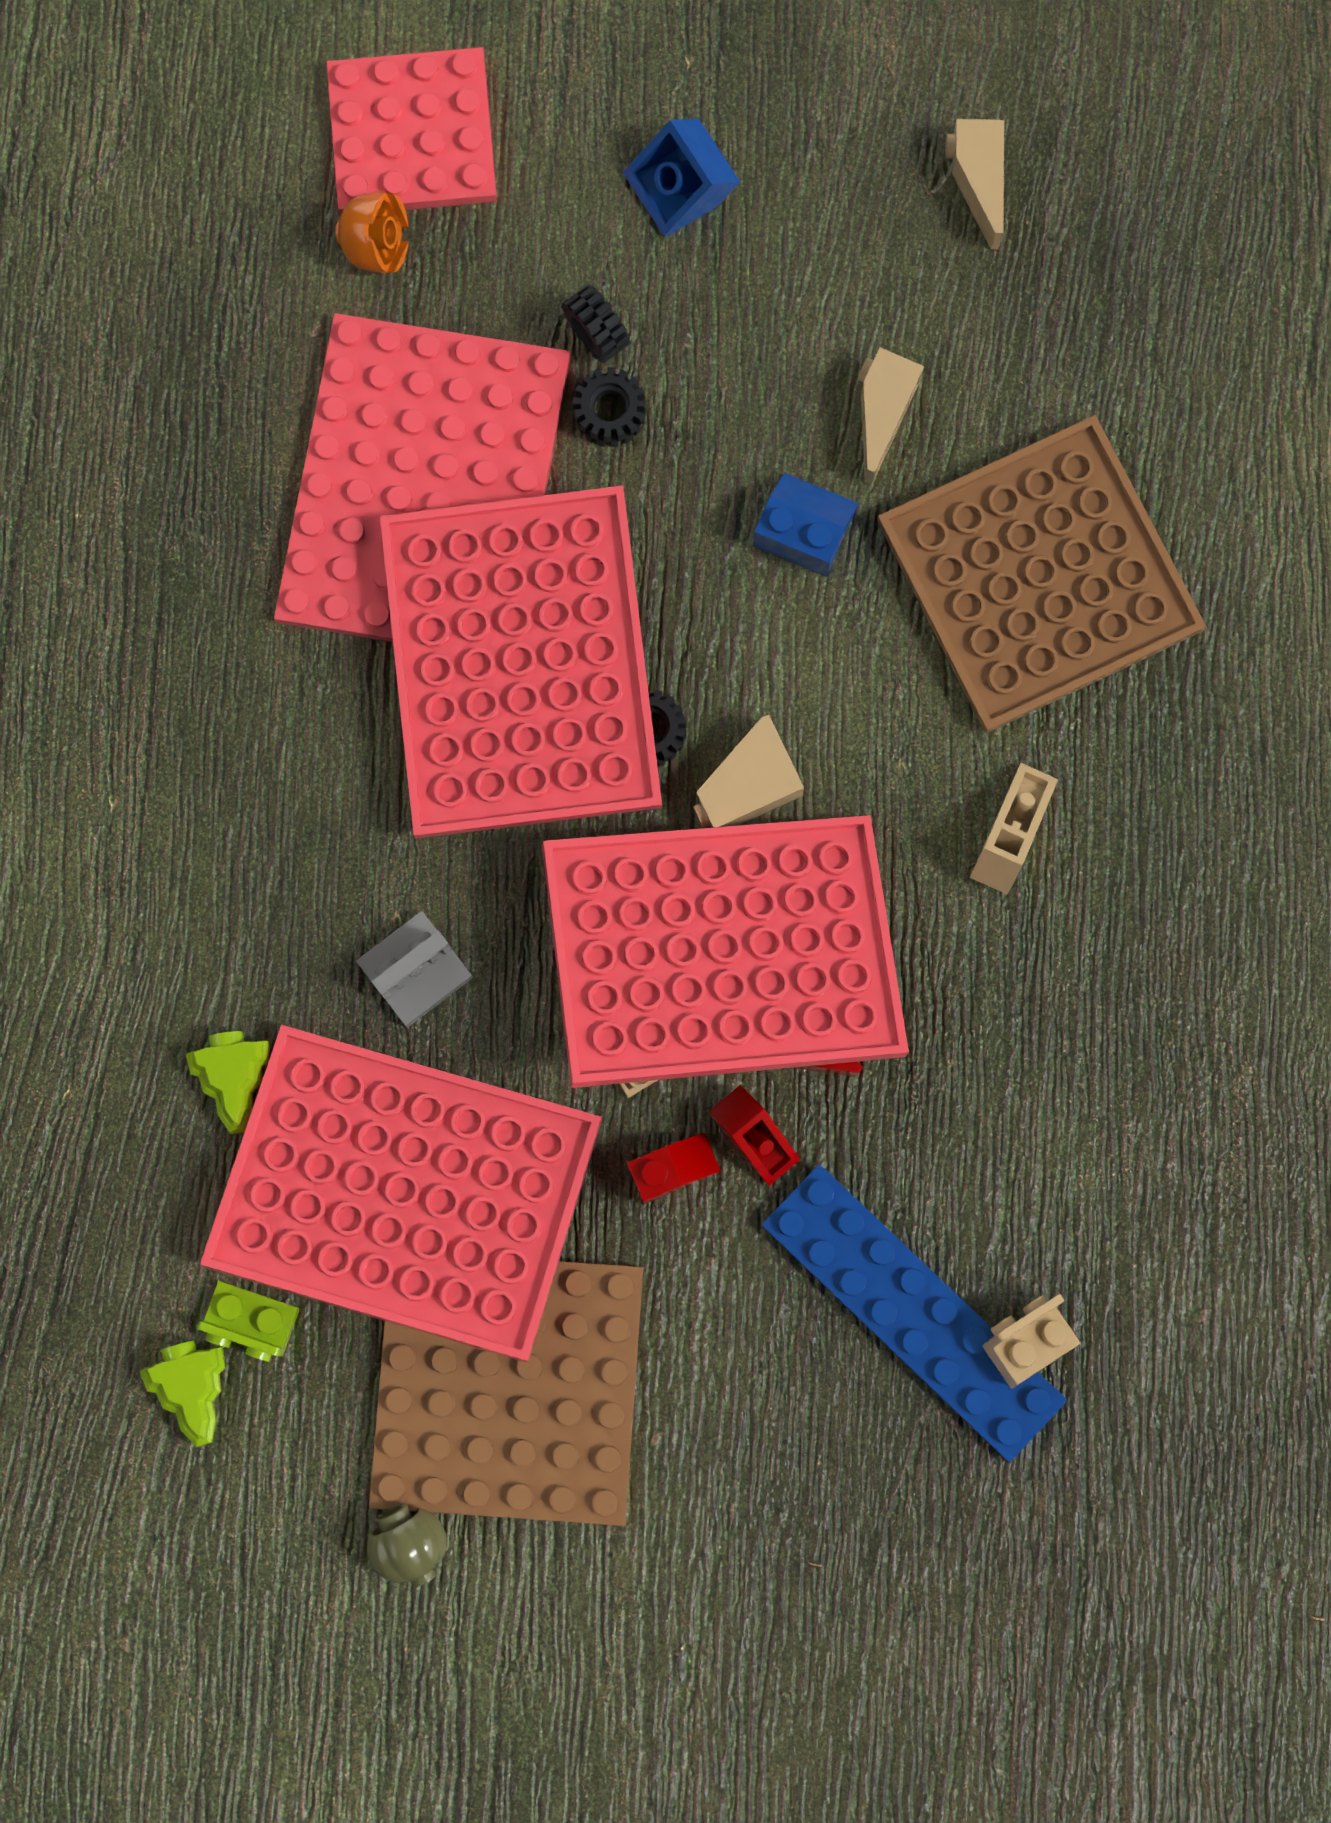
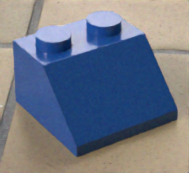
M699 118L670 120L623 172L664 236L673 234L717 208L740 183V180Z
M784 473L770 495L754 531L753 547L827 577L859 503Z

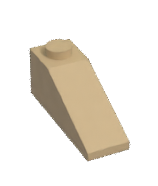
M956 119L953 134H946L945 158L952 159V174L991 249H999L1003 236L1004 120Z
M881 347L874 360L867 357L858 377V380L863 382L861 414L865 482L870 485L873 484L921 381L924 366Z
M1020 763L970 878L1008 895L1023 866L1058 779Z

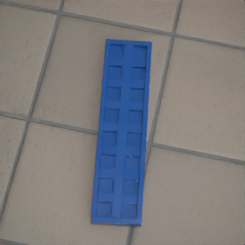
M820 1164L761 1225L1007 1462L1010 1463L1068 1401L1039 1372L1011 1389L982 1347V1345L994 1337L990 1330L991 1327Z

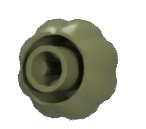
M403 1503L392 1508L395 1510H386L375 1519L378 1526L369 1534L367 1556L371 1566L380 1576L394 1583L411 1582L415 1588L428 1583L436 1577L434 1568L445 1555L447 1536L442 1523L434 1514L421 1508H417L418 1511H409L407 1505Z

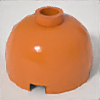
M384 191L361 194L349 201L341 213L340 220L336 224L335 235L344 255L352 265L365 272L376 274L394 273L400 269L404 263L409 242H401L402 228H409L404 204L398 195Z

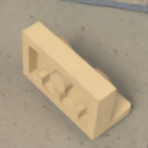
M1061 1294L1049 1301L1042 1295L1022 1309L1026 1316L1017 1322L1011 1315L990 1329L994 1337L982 1345V1347L1011 1389L1081 1344L1057 1309L1065 1301Z

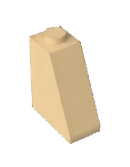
M769 714L762 717L696 792L698 804L692 808L701 828L708 826L709 828L738 826L803 796L804 786Z

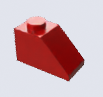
M741 1085L708 1111L727 1138L768 1186L801 1160L766 1110Z
M705 1133L664 1146L627 1162L644 1205L721 1172Z

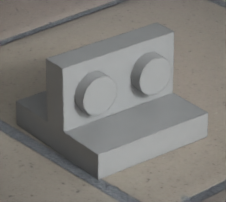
M423 911L419 912L356 960L407 1028L473 978L451 949L449 943L439 930H436Z

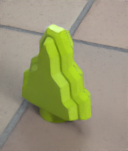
M242 1031L210 1035V1047L186 1053L190 1074L199 1077L203 1093L215 1099L218 1117L230 1134L245 1133L254 1106L253 1093L261 1086L262 1068L268 1064L270 1059L269 1041H244Z
M193 1340L162 1349V1362L139 1371L147 1392L156 1393L162 1408L176 1413L180 1430L196 1447L212 1443L217 1422L213 1402L221 1392L219 1374L226 1368L223 1347L216 1346L211 1349L197 1351L195 1341Z

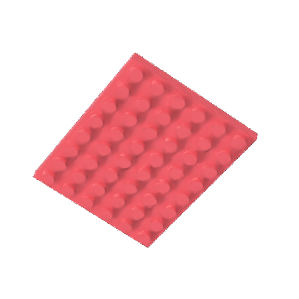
M334 313L274 616L275 622L393 642L380 516L546 495L571 352Z
M623 485L380 516L414 837L417 839L663 808Z
M871 815L543 841V860L571 1088L906 1057L909 1053Z
M281 1025L200 1265L204 1268L528 1363L602 1117Z

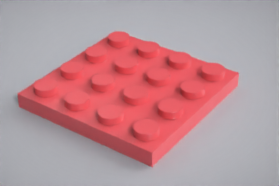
M483 47L327 61L337 200L340 216L350 200L358 195L375 191H384L398 195L404 204L405 210L497 202Z

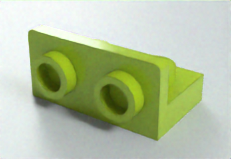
M218 1281L205 1319L199 1322L197 1329L207 1332L205 1340L210 1343L229 1348L233 1341L247 1346L246 1355L269 1362L271 1355H284L300 1308L223 1281Z

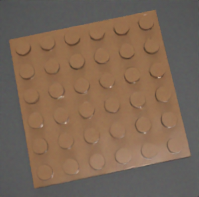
M1096 415L889 510L877 518V522L985 734L1204 631L1207 627Z
M559 1261L528 1363L385 1321L369 1508L395 1510L392 1508L405 1503L409 1511H418L417 1508H421L433 1513L626 1526L644 1267Z

